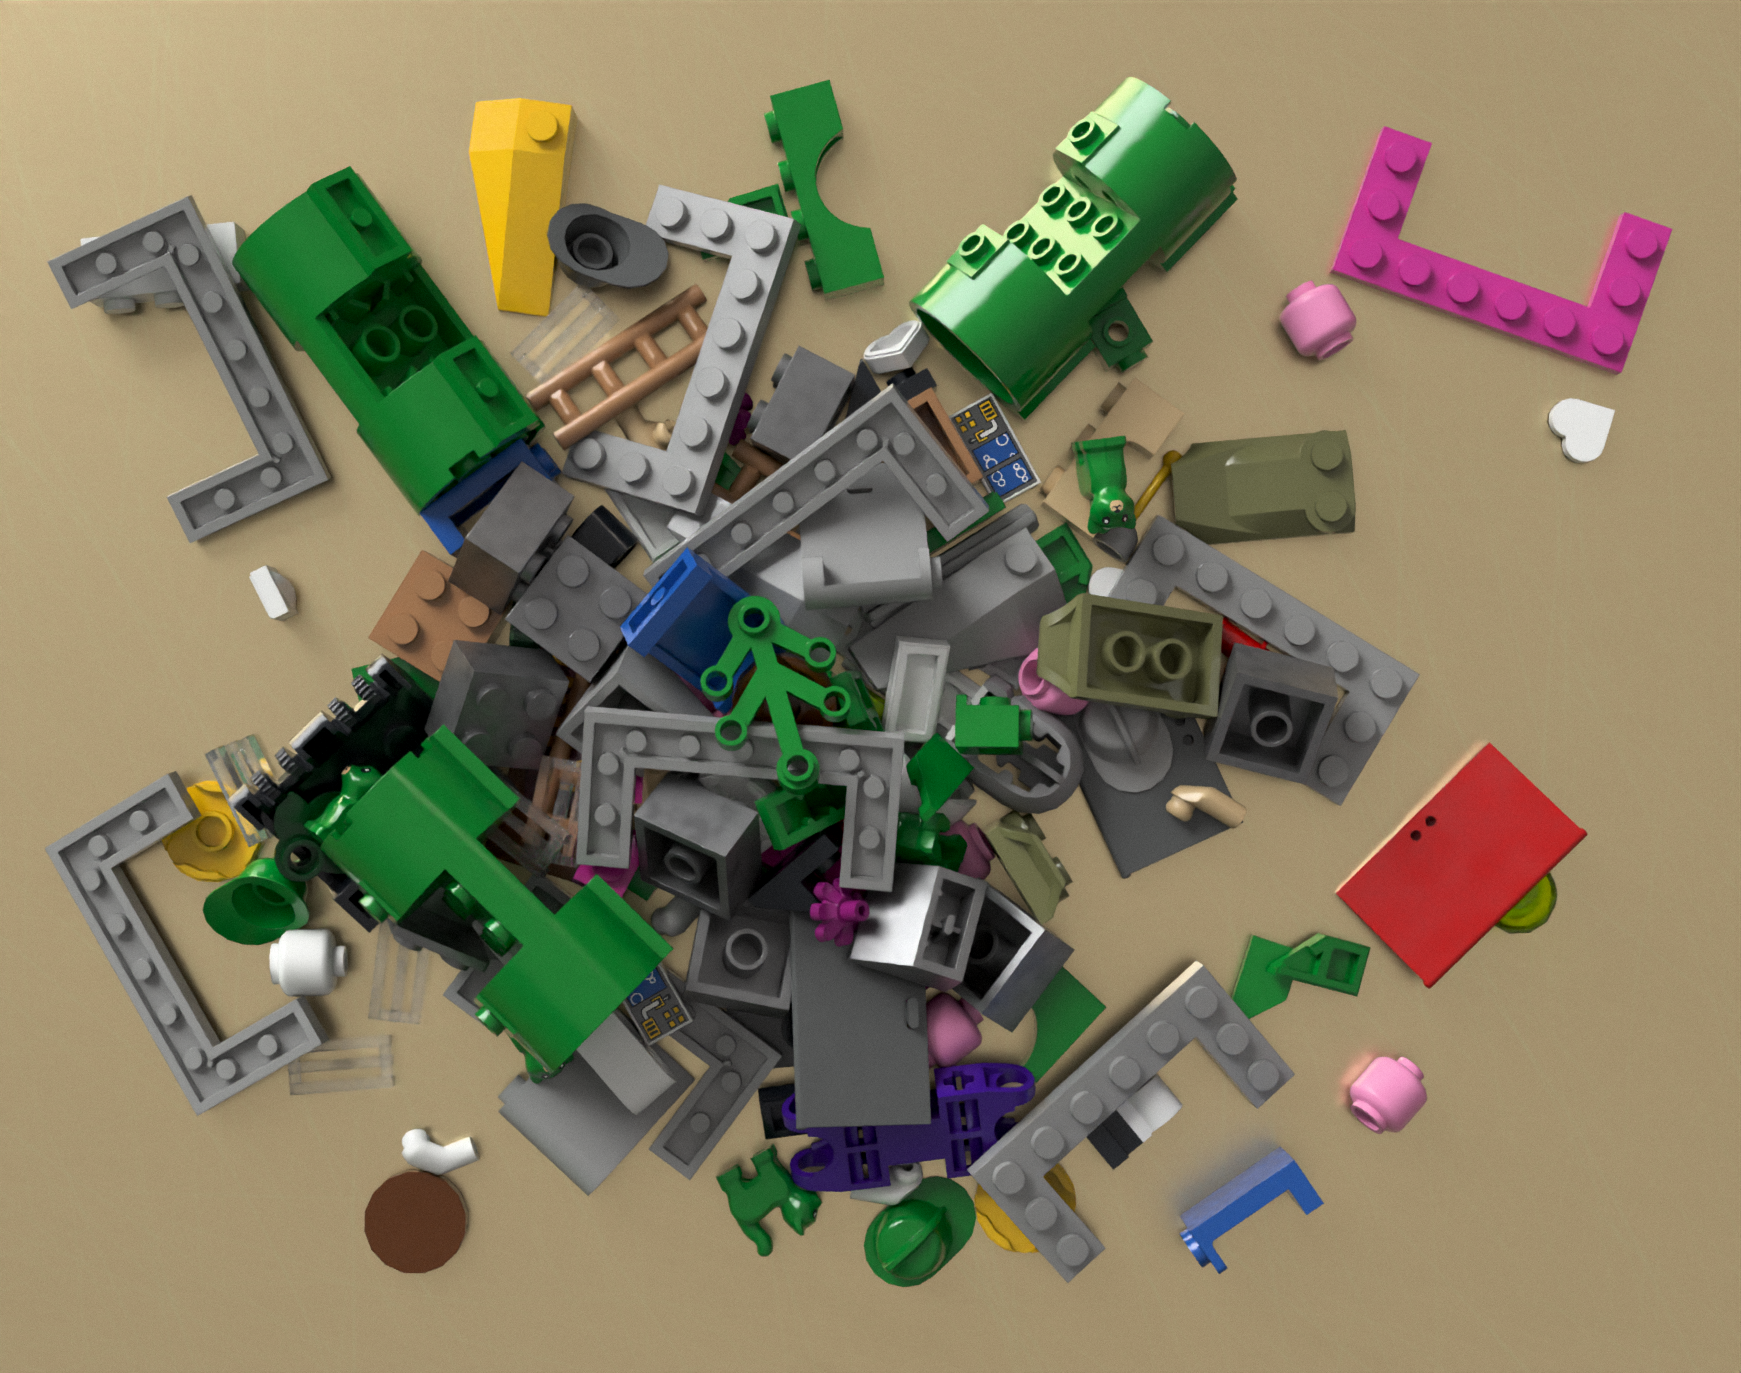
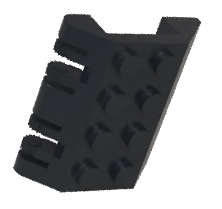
M381 653L365 668L374 680L373 682H370L360 674L351 682L355 692L362 698L354 708L335 697L327 705L336 716L335 718L321 710L289 741L297 754L282 747L274 755L278 760V764L286 772L277 780L259 769L250 778L259 790L244 783L229 797L230 803L259 832L265 827L279 840L273 827V816L278 804L280 805L288 797L287 794L289 792L298 794L309 804L314 798L325 792L341 791V773L350 764L355 766L370 765L382 775H385L410 751L419 758L424 750L421 744L429 737L424 729L434 699L404 669ZM487 766L512 792L516 794L519 791L517 786L500 767ZM297 847L292 853L303 861L308 856V848ZM321 871L317 875L329 886L333 900L369 933L379 924L359 903L365 895L359 890V886L345 873L332 874Z

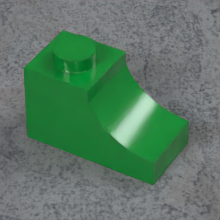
M818 783L811 792L804 795L790 794L779 786L771 793L754 801L774 850H784L844 819L847 786Z
M1063 966L1031 1007L1034 1016V1034L1030 1047L1019 1065L1032 1072L1035 1083L1045 1075L1106 1009V1006Z

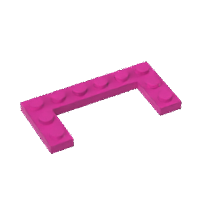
M1384 126L1380 130L1330 273L1615 375L1622 373L1672 229L1626 212L1622 213L1618 218L1588 306L1528 286L1398 239L1432 143Z

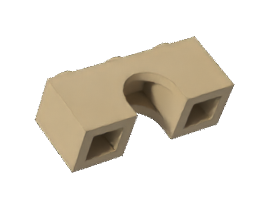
M1135 377L1127 388L1118 382L1101 405V408L1108 412L1097 429L1088 423L1075 442L1126 436L1125 446L1137 450L1150 460L1185 413ZM1076 459L1073 460L1067 470L1057 465L1040 488L1041 491L1048 495L1040 506L1063 523L1066 522L1070 528L1090 542L1096 534H1091L1088 531L1090 502L1081 495L1079 490Z

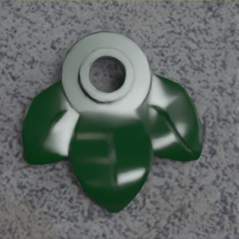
M341 791L325 792L314 798L309 804L298 794L289 792L287 794L288 797L280 805L278 804L273 816V827L279 838L274 850V862L279 872L285 878L291 881L304 882L313 879L321 871L332 874L344 873L320 849L322 842H317L303 827L308 820L319 818L324 813L327 805L340 795ZM297 847L308 848L306 859L301 862H293L291 860L293 850Z

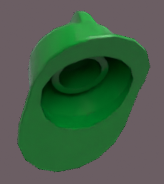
M259 858L247 865L237 878L211 892L205 898L202 910L205 920L210 927L227 940L243 945H262L280 938L288 930L299 929L308 923L310 916L306 903L308 885L306 881L296 882L285 878L277 869L274 859Z
M938 1176L923 1178L919 1187L899 1204L888 1205L867 1229L864 1241L866 1261L874 1274L888 1284L910 1287L922 1284L940 1271L965 1246L973 1234L976 1214L974 1202L966 1189L952 1179Z

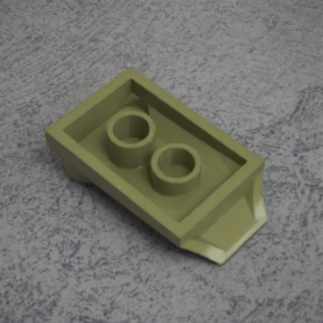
M1322 430L1315 433L1192 443L1189 450L1179 460L1171 464L1176 525L1186 529L1193 536L1208 545L1355 532L1356 502L1353 467L1346 430Z
M1082 593L1060 609L1042 616L1039 626L1036 673L1038 677L1052 683L1073 699L1160 712L1174 719L1187 717L1212 719L1218 716L1223 615Z
M1013 810L1000 819H996L986 825L981 831L989 841L995 855L1031 914L1043 925L1054 917L1057 904L1069 897L1065 887L1073 881L1059 858L1056 856L1052 859L1043 845L1042 841L1046 837L1032 814L1028 813L1021 817L1019 812Z

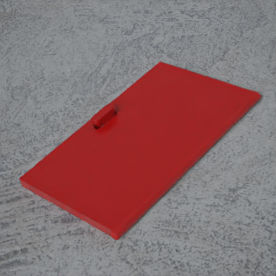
M1489 742L1336 894L1423 980L1424 986L1431 989L1587 836V832L1585 829L1579 828Z

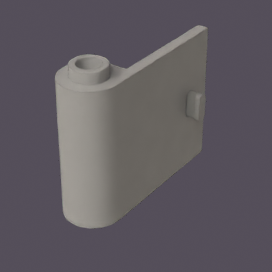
M879 463L799 523L806 611L933 600V589L943 588L940 556L930 557L925 513L885 463Z
M621 1011V1013L627 1018V1020H628V1021L634 1026V1028L639 1032V1030L637 1029L635 1023H634L627 1015H625V1014ZM657 1043L650 1045L672 1071L677 1082L639 1115H635L619 1100L582 1055L575 1050L573 1052V1061L565 1064L561 1073L553 1078L543 1079L539 1084L533 1083L530 1078L525 1081L518 1074L498 1096L504 1103V1106L498 1113L589 1196L695 1079Z

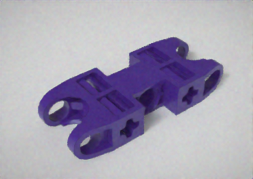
M975 1063L935 1068L936 1089L930 1090L931 1124L822 1127L797 1130L796 1114H794L796 1112L795 1093H793L785 1100L781 1109L785 1127L793 1132L807 1133L808 1137L822 1139L811 1143V1148L796 1153L791 1159L790 1170L793 1182L803 1189L823 1192H846L891 1186L889 1166L945 1159L947 1179L972 1176L967 1169L1018 1123L1015 1122L1014 1118L1002 1116L1015 1111L1016 1106L1024 1105L1032 1100L1036 1092L1035 1078L1027 1068L1010 1063ZM956 1077H961L962 1090H957ZM1011 1082L1023 1084L1020 1087H1001ZM961 1117L966 1118V1125H962ZM858 1130H863V1138H859ZM966 1151H970L971 1165H966ZM863 1164H867L868 1178H864ZM807 1167H825L817 1172L802 1171Z

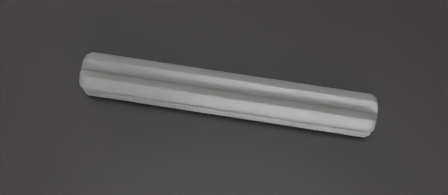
M1020 504L936 556H940L942 582L989 549L1024 528L1030 534L1036 531L1039 524L1034 511L1027 504ZM913 602L860 606L865 621L871 628L875 629Z

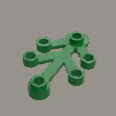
M760 596L745 597L731 608L728 615V628L733 638L717 665L707 668L701 676V688L704 696L714 702L724 701L733 692L734 675L749 652L752 651L757 670L732 713L722 717L715 726L716 741L721 748L727 751L741 749L748 739L747 730L766 699L782 752L776 767L778 782L786 792L793 795H804L811 792L817 786L820 779V767L816 756L809 750L803 749L787 693L820 710L823 718L830 722H840L847 718L851 711V698L849 693L842 687L830 686L825 688L777 662L773 645L805 659V664L811 671L825 673L831 670L836 662V648L829 639L824 637L810 639L781 624L779 610L770 600ZM750 614H759L764 618L763 624L756 628L747 626L744 621ZM816 648H824L829 651L830 657L824 662H816L811 659L810 654ZM716 676L723 677L727 681L726 687L720 691L709 689L707 684L711 678ZM831 697H839L845 702V706L840 711L833 712L825 707V702ZM731 725L737 726L742 731L740 737L733 741L726 740L721 735L722 731ZM797 760L805 762L808 766L807 772L801 776L792 775L788 771V766L792 762Z

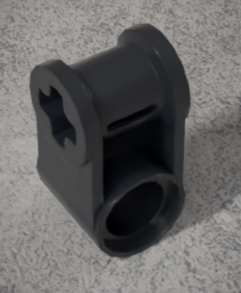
M603 505L596 508L571 536L613 569L631 553L640 541Z

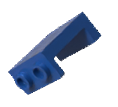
M520 438L420 512V515L451 556L458 557L463 542L469 534L463 524L491 504L521 461L560 486L555 477L562 472L539 443L530 447Z
M687 547L623 622L620 629L629 647L644 658L648 653L702 692L701 676L707 668L717 665L733 638L728 628V615L731 608L739 600L751 595ZM750 614L746 617L744 623L751 628H756L763 624L764 618L759 614ZM773 645L775 653L786 652V650ZM752 651L749 652L733 677L734 688L739 676L754 662ZM716 676L708 681L707 686L713 691H720L726 687L727 681L723 677ZM732 694L724 701H712L715 709L722 714H726L732 708Z
M1280 1146L1181 1214L1180 1217L1187 1226V1229L1179 1234L1202 1268L1212 1263L1220 1274L1228 1268L1214 1249L1213 1241L1282 1193L1287 1191L1291 1199L1306 1215L1324 1203L1295 1160Z

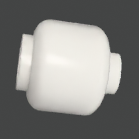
M329 929L288 930L281 936L279 943L271 944V980L273 985L280 984L282 991L287 996L329 995L336 987L337 978L347 976L348 957L346 946H337L336 939Z

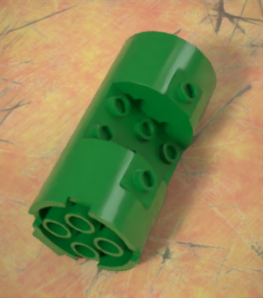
M1127 77L1094 112L1091 111L1084 119L1072 126L1068 136L1055 148L1056 151L1053 153V160L1062 174V178L1057 183L1048 186L1040 194L1038 202L1021 220L1012 223L1005 230L1003 236L982 224L975 232L970 233L961 241L957 251L946 261L947 263L909 301L911 310L921 324L953 359L991 392L1002 405L1024 420L1096 347L1091 341L1094 334L1088 321L1146 261L1168 272L1238 200L1233 192L1236 189L1233 186L1237 180L1236 175L1213 141L1195 122L1190 125L1176 111L1167 108L1171 104L1170 99L1149 84L1134 77Z
M349 166L312 183L306 192L293 199L263 222L239 247L233 257L232 265L293 348L299 352L305 351L359 423L356 431L359 437L410 506L420 516L422 510L520 438L531 446L542 434L546 426L484 341L479 340L476 335L474 336L430 278L421 265L422 258L363 178Z
M443 724L421 744L424 750L419 758L410 751L368 790L346 814L347 817L343 821L346 825L344 827V834L340 835L336 830H333L326 837L320 849L359 886V890L365 895L359 903L380 924L389 918L398 926L440 887L445 890L443 893L445 896L442 900L458 917L465 921L471 915L484 928L480 937L496 954L503 957L509 952L513 956L475 997L474 1002L480 1009L474 1015L496 1037L505 1031L511 1038L513 1037L552 1074L674 948L598 874L555 915L482 845L518 806L520 798Z

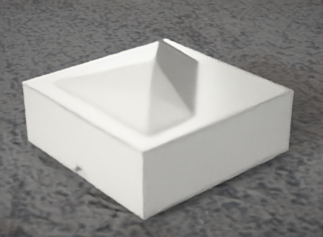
M265 565L250 573L251 576L249 578L271 619L284 621L298 614L295 590L289 580L280 575L276 568Z

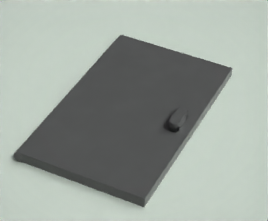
M1160 713L1170 734L1174 749L1171 767L1164 779L1154 787L1133 793L1117 790L1102 779L1096 771L1077 732L1073 715L1053 714L1062 720L1075 734L1083 751L1084 772L1079 786L1123 879L1129 878L1131 873L1230 829L1227 825L1197 808L1193 811L1191 819L1186 822L1166 812V804L1173 796L1170 792L1179 785L1213 787L1232 798L1216 762L1206 760L1205 738L1195 718L1174 719L1166 716L1164 713Z
M789 910L796 1129L931 1124L925 985L847 961L852 943L838 947L834 943V938L827 942H819L815 937V929L822 923V920H812L810 912Z

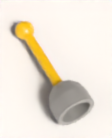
M1171 450L1165 453L1163 457L1164 465L1135 504L1134 514L1136 521L1171 473V464L1182 457L1178 451ZM1121 527L1111 529L1106 534L1097 533L1092 540L1105 553L1125 563L1135 550L1138 536L1135 528L1127 529Z

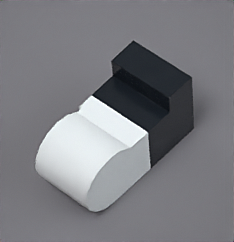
M1156 1073L1087 1136V1139L1114 1170L1129 1158L1128 1155L1151 1137L1152 1132L1168 1122L1182 1108L1183 1104Z

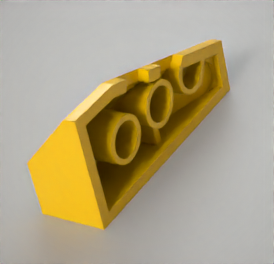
M523 98L476 102L469 155L499 311L550 318L558 259L550 249L547 231L551 218L559 209L565 207L578 119L572 105Z

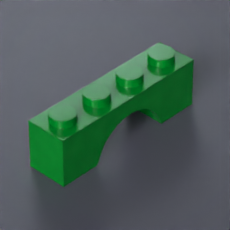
M830 79L771 95L773 111L764 113L771 143L782 142L786 160L777 162L785 192L795 190L800 209L791 211V216L801 224L797 236L798 241L809 240L813 258L805 260L804 263L812 291L822 288L824 299L828 301L883 286L884 275L871 228L854 226L835 217L826 208L817 190V174L824 157L836 144L844 139L843 126Z

